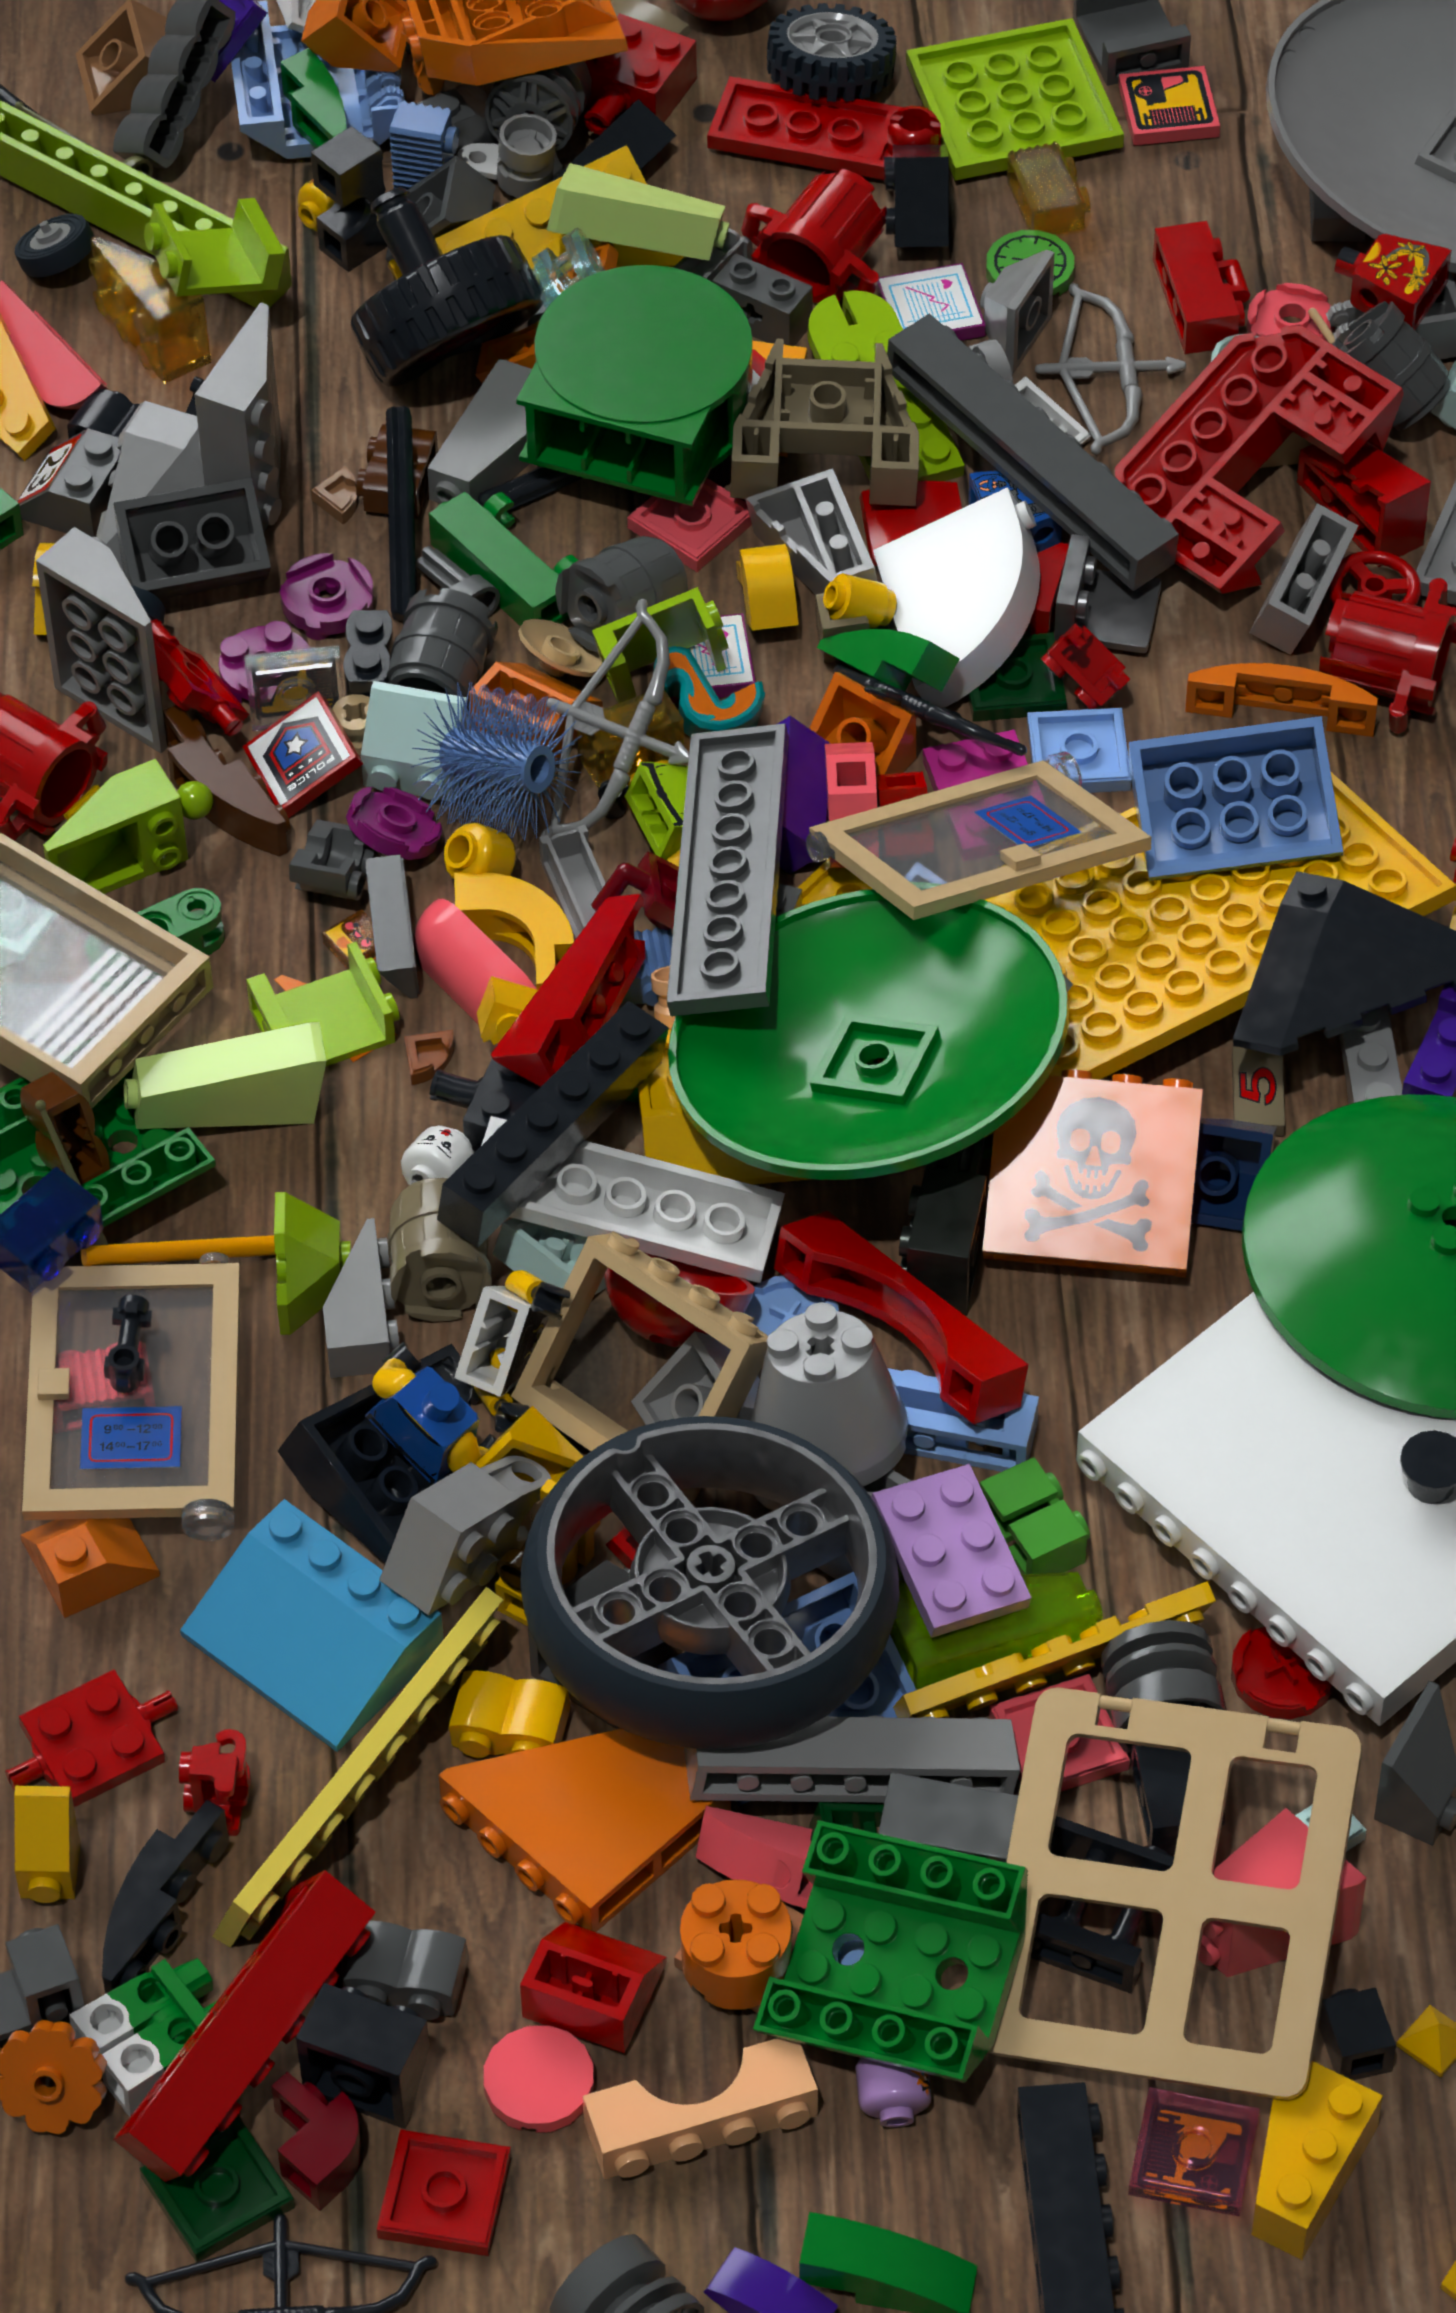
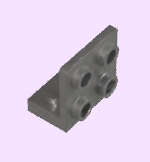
M1071 534L1056 601L1055 641L1076 623L1080 628L1085 625L1106 648L1146 653L1159 600L1161 580L1153 578L1135 591L1131 590L1111 571L1096 570L1097 557L1089 556L1090 536Z

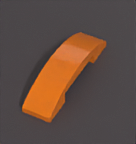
M1239 663L1215 666L1189 673L1185 712L1232 718L1234 704L1327 716L1326 731L1373 737L1378 698L1350 682L1323 672L1282 664Z

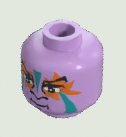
M860 2058L857 2062L855 2069L859 2106L866 2115L880 2118L882 2126L902 2127L912 2124L914 2122L913 2115L922 2112L930 2104L931 2088L929 2074Z

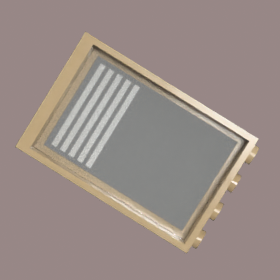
M0 833V1063L30 1082L50 1072H54L85 1097L91 1108H93L134 1067L135 1059L144 1057L213 988L210 956Z

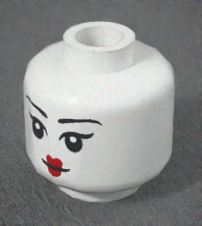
M440 1125L427 1128L403 1154L401 1169L407 1184L411 1185L427 1178L448 1179L474 1153L469 1139L457 1129Z

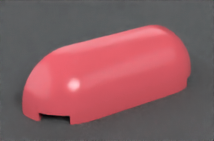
M1 280L0 313L10 332L9 336L15 348L19 351L25 363L24 367L42 400L56 408L75 410L79 409L86 399L99 389L107 390L106 382L36 310L32 311L15 291Z
M437 899L420 916L414 933V948L418 964L477 1024V1011L491 976L537 989L528 976L453 903L445 899Z

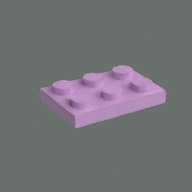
M970 1464L872 1494L871 1498L890 1533L897 1564L931 1638L1029 1608L1032 1597Z

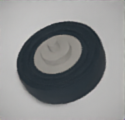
M64 214L43 221L26 232L15 246V256L26 275L36 278L47 277L65 271L84 259L94 247L95 237L89 223L83 216L79 214Z

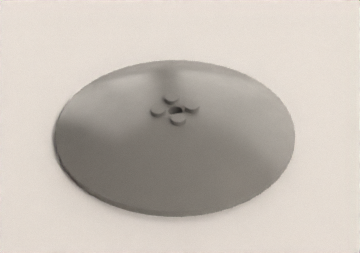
M1321 0L1300 14L1286 29L1276 46L1268 69L1266 81L1267 111L1271 127L1280 148L1307 186L1349 223L1374 239L1381 234H1390L1452 250L1449 271L1456 273V0Z

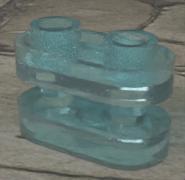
M578 227L562 237L566 252L557 257L547 247L532 257L535 266L532 268V271L543 292L539 297L546 309L559 294L574 283L598 272L605 271L595 248ZM574 268L577 276L570 279L567 272Z

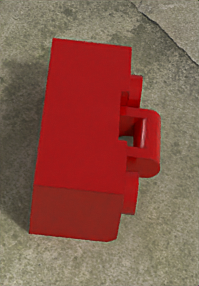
M1207 221L1155 228L1153 263L1184 354L1212 351L1218 342L1226 337L1238 334L1239 328L1245 326V312L1242 303L1249 300L1250 292L1240 263L1236 259L1223 260L1221 241L1219 237L1213 238Z

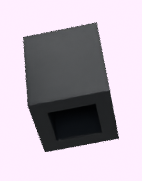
M1376 1987L1361 1991L1353 1988L1344 1989L1334 1993L1330 1998L1322 1999L1319 2029L1334 2072L1353 2081L1392 2072L1396 2043Z

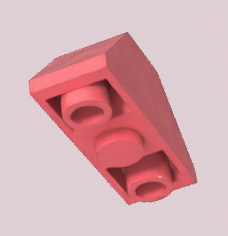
M873 743L824 744L828 822L877 808ZM878 835L857 840L858 843L879 858ZM830 848V868H844L835 860V851Z

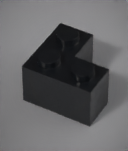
M946 144L893 145V157H884L885 190H893L894 208H886L885 234L894 235L895 247L949 246V156Z

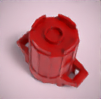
M840 169L837 174H825L824 171L813 178L785 214L770 207L761 206L758 203L749 204L742 223L741 233L757 246L751 255L753 261L813 286V303H820L832 295H836L839 301L843 297V293L847 291L875 293L879 275L863 262L862 258L884 231L883 226L886 223L887 216L886 206L880 210L873 198L874 196L871 194L875 190L874 186L859 174L846 169ZM761 222H764L766 226L761 231L759 230ZM851 274L860 278L858 287L847 281Z
M1435 578L1429 583V593L1424 607L1354 591L1353 594L1342 592L1341 599H1336L1325 632V635L1330 636L1328 652L1331 655L1329 658L1320 656L1319 672L1343 679L1367 692L1394 698V701L1389 706V728L1394 733H1402L1407 729L1411 710L1432 716L1435 714L1436 708L1431 706L1443 678L1451 643L1456 644V623L1454 622L1456 608L1447 606V582L1442 578Z
M0 692V799H2L0 802V833L16 841L20 835L31 827L41 834L49 836L55 830L52 826L65 820L64 814L90 790L97 769L102 772L108 763V753L95 746L100 735L106 729V723L94 702L86 701L82 703L79 709L73 712L60 725L12 695H4ZM16 809L20 811L17 814V816L13 819V821H11L9 817L14 813V811Z

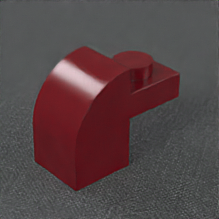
M287 2071L271 2085L275 2113L297 2132L277 2150L281 2177L321 2211L351 2183L359 2169L362 2149L358 2117L354 2105L343 2091L328 2104L326 2098L316 2086L310 2082H305L302 2085Z

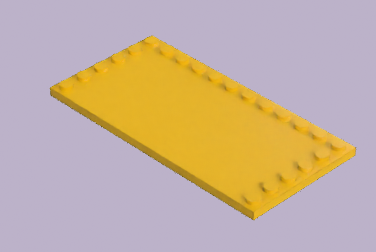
M1331 772L1343 846L1342 856L1149 881L1144 852L984 900L1004 908L1033 928L1049 945L1059 962L1063 975L1073 983V986L1067 992L1069 1000V1026L1066 1040L1059 1059L1050 1075L1061 1076L1062 1070L1075 1069L1091 1072L1092 1079L1101 1080L1244 1007L1280 903L1297 871L1344 880L1422 916H1426L1455 901L1456 884ZM1135 807L1120 813L1124 818L1139 827ZM1098 824L1039 854H1048L1109 836L1112 833ZM878 1058L877 1062H878V1063H881V1062H883L885 1059H884V1058ZM993 1131L992 1133L988 1134L987 1136H985V1138L988 1137V1136H990V1135H992V1134H994V1131Z

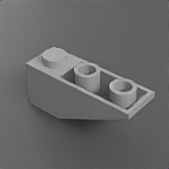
M374 1218L366 1220L323 1305L330 1378L377 1373L384 1365L382 1359L399 1346L397 1320L386 1321L385 1310L395 1309L394 1300L391 1297L390 1278L382 1279L380 1270L381 1268H390L387 1237L377 1238Z

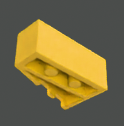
M1312 2061L1308 2084L1301 2095L1290 2100L1273 2098L1255 2203L1252 2236L1303 2260L1378 2128L1383 2095Z

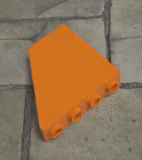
M623 1729L446 1768L439 1774L441 1796L439 1803L447 1817L457 1825L466 1824L477 1834L480 1844L494 1858L502 1856L515 1868L518 1878L528 1889L534 1892L537 1890L543 1892L553 1901L555 1910L564 1921L574 1925L578 1923L581 1927L594 1932L601 1929L698 1844L706 1806L731 1811V1801L690 1800L684 1747L648 1740Z

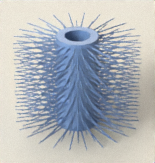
M457 682L458 717L451 705L446 690L453 729L442 715L435 700L448 733L445 736L430 719L437 728L436 730L444 736V738L440 737L443 741L441 742L425 734L439 743L424 742L439 746L440 750L412 748L439 753L437 757L421 758L419 760L436 759L411 766L415 767L440 760L434 762H440V765L427 769L433 770L421 776L420 780L439 768L443 769L422 796L443 779L430 803L432 806L439 799L438 796L444 794L437 814L438 819L446 792L451 787L441 810V816L446 812L444 806L452 791L446 807H450V815L451 805L454 802L450 822L456 799L459 797L454 816L459 805L455 819L459 817L460 822L461 815V825L463 811L465 810V820L466 808L469 806L467 818L470 810L471 821L473 819L475 823H478V815L480 814V824L481 814L484 810L481 824L486 814L483 825H485L486 819H488V825L490 823L491 827L492 822L493 828V819L495 818L494 829L497 815L500 814L496 830L501 816L499 829L500 827L501 830L505 828L506 832V824L508 822L507 835L509 819L511 817L510 837L514 814L515 820L512 833L516 821V828L519 826V831L521 828L522 839L526 811L528 817L525 837L528 819L532 823L530 808H532V828L535 835L533 797L536 808L537 839V805L548 829L542 792L553 807L558 818V813L553 806L554 803L551 801L546 789L550 786L561 798L560 795L562 794L550 784L556 785L552 782V779L571 788L554 778L556 776L564 778L555 775V771L581 773L555 768L556 764L575 762L561 761L583 755L579 754L555 762V759L559 758L554 756L563 753L561 752L562 750L573 745V742H571L563 749L555 753L552 752L571 728L569 727L560 737L552 742L564 717H560L551 727L559 700L555 702L556 708L550 726L544 733L551 717L550 714L543 729L544 722L550 713L549 710L546 713L547 699L544 716L541 718L544 707L543 702L540 718L536 723L542 701L536 715L538 705L535 698V707L533 706L534 695L532 709L530 710L532 693L529 710L526 714L528 701L526 708H524L525 702L523 704L522 698L520 701L519 694L518 703L517 690L515 692L513 710L511 711L512 700L509 707L511 695L508 700L504 691V700H502L503 689L501 703L499 705V693L498 704L495 707L498 696L497 688L494 690V696L491 692L489 696L488 688L487 699L486 687V699L483 706L484 687L482 705L480 706L482 691L479 700L478 696L481 687L477 695L473 685V710L470 715L472 682L469 711L467 709L470 682L466 704ZM496 691H497L495 703H493V700H494V697H495V694H496ZM459 692H460L462 724H461V722H460V720H459ZM516 693H517V704H516V707L514 708V706H515V699H516ZM462 702H463V707H464V717H463ZM476 705V714L474 718V708ZM451 709H452V712H453V716H454V719H455L457 728L454 727V722H453V717H452ZM504 709V715L501 721V714ZM535 715V721L532 727V720ZM465 717H466V722H467V727H466V729H465V726H464ZM560 722V724H559V726L557 727L555 733L553 734V736H552L550 742L548 743L547 746H545L546 741L548 740V738L550 737V735L552 734V732L554 731V729L556 728V726H557L558 723ZM535 733V737H534L533 741L531 742V737H532L533 734ZM447 775H450L449 779L447 780V782L445 783V785L443 786V788L441 789V791H440L439 794L437 795V793H438L439 789L441 788L443 782L445 781ZM462 779H464V783L460 787V783ZM529 792H530V803L528 802V794H529ZM537 793H540L544 814ZM462 794H463V799H462V802H461V805H460V799H461V796H462ZM508 803H509V809H508V813H507V815H506V809H507V806H508ZM523 808H524L523 835H522V811H523Z

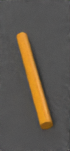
M274 1235L82 1246L81 1248L83 1266L276 1255Z

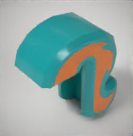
M668 647L670 665L665 680L662 702H667L673 696L679 699L678 721L685 734L691 738V734L757 726L765 699L762 681L751 684L720 701L691 651L684 647ZM656 657V659H655L654 669H655V666H656L657 657Z

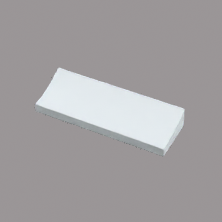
M491 1116L482 1145L507 1120ZM584 1141L509 1217L587 1238L588 1236L610 1234L615 1231L625 1239L634 1238L640 1244L638 1249L644 1253L760 1283L778 1225L785 1193Z

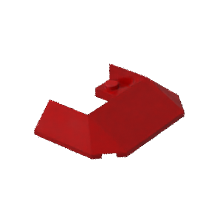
M1300 324L1281 327V333L1256 338L1254 333L1234 336L1115 466V478L1129 490L1137 492L1150 509L1161 518L1171 522L1176 532L1179 533L1175 564L1221 594L1262 585L1255 564L1285 531L1279 520L1238 495L1239 490L1292 432L1345 465L1366 442L1383 451L1404 391L1397 384Z

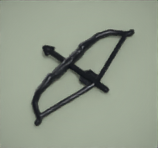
M837 664L833 669V674L840 672L865 687L864 690L867 693L872 694L877 699L895 704L930 724L948 728L975 740L1005 749L1018 756H1023L1027 753L1025 745L1006 739L962 718L959 712L931 704L890 684L879 682L874 677L853 671L844 664Z
M279 2213L273 2220V2241L148 2277L137 2272H129L125 2275V2283L139 2288L154 2313H184L165 2305L153 2287L263 2256V2276L274 2281V2307L239 2310L238 2313H389L406 2303L423 2272L434 2268L437 2265V2259L429 2255L413 2262L288 2240L287 2217ZM299 2253L409 2272L406 2280L397 2292L376 2303L325 2308L322 2305L289 2307L288 2281L299 2274Z

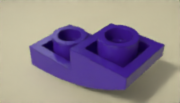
M736 2247L730 2251L703 2292L728 2313H834L838 2307L836 2303L790 2272Z

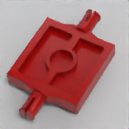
M158 619L152 620L158 679L164 681L169 687V690L166 692L169 699L185 711L193 708L208 721L214 724L218 723L226 735L233 736L242 729L243 721L248 717L249 713L202 655L181 645L179 640L168 632L161 621Z
M113 1669L19 1715L20 1727L32 1746L33 1758L5 1770L12 1789L15 1791V1786H25L43 1777L52 1786L70 1787L73 1805L76 1807L165 1763L164 1752L151 1731V1723L174 1711H178L175 1698L167 1690L165 1693L140 1704L136 1698L128 1693L117 1672Z

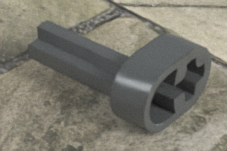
M430 546L422 549V557L416 559V567L440 587L451 588L469 594L482 602L490 610L487 618L494 613L500 602V592L481 575H468L438 549H432Z

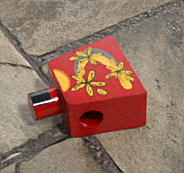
M1381 234L1376 238L1366 254L1346 246L1343 247L1335 263V272L1352 278L1350 302L1353 307L1365 313L1382 302L1386 301L1390 304L1392 301L1405 315L1404 321L1416 330L1448 283L1452 250L1390 234Z

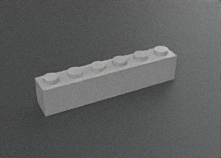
M827 1715L807 1728L763 1744L731 1749H693L684 1747L690 1800L885 1803L891 1772L1013 1794L1020 1772L1011 1719H988L984 1717L960 1719L929 1716L921 1718L881 1716L831 1717Z

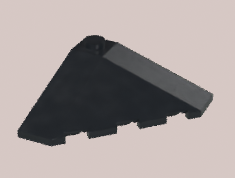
M1297 871L1280 903L1233 1037V1046L1282 1056L1299 1049L1297 1040L1299 1037L1324 1030L1327 1039L1363 1026L1361 1015L1388 1006V1011L1391 1015L1426 1003L1427 995L1425 992L1444 984L1451 983V987L1456 992V931L1344 880Z
M452 1343L420 1359L423 1366L415 1373L429 1366L446 1382L454 1385L459 1391L460 1397L469 1406L476 1405L479 1402L480 1397L477 1395L473 1385L454 1378L461 1356ZM371 1384L300 1420L277 1452L306 1492L386 1564L411 1497L430 1487L431 1484L365 1417L383 1399L376 1394Z

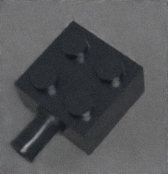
M492 1059L484 1077H481L478 1081L438 1069L432 1079L429 1095H431L430 1100H438L468 1109L463 1118V1132L469 1139L475 1152L482 1145L490 1117L508 1120L540 1086Z

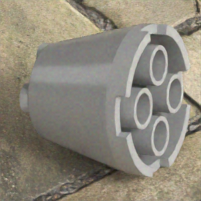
M820 1302L810 1305L805 1310V1313L788 1319L768 1336L767 1351L751 1421L790 1432L812 1443L845 1467L862 1486L868 1485L887 1474L899 1462L906 1450L905 1440L908 1432V1421L905 1405L877 1347L872 1331L858 1318L836 1311L835 1307L829 1303Z

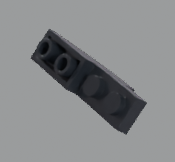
M206 1800L175 1839L156 1829L138 1854L116 1897L107 1925L102 1965L105 1994L139 1975L149 1973V1967L161 1953H168L176 1945L182 1932L178 1903H182L188 1898L194 1889L199 1873L208 1862H216L228 1845L229 1835L225 1810Z

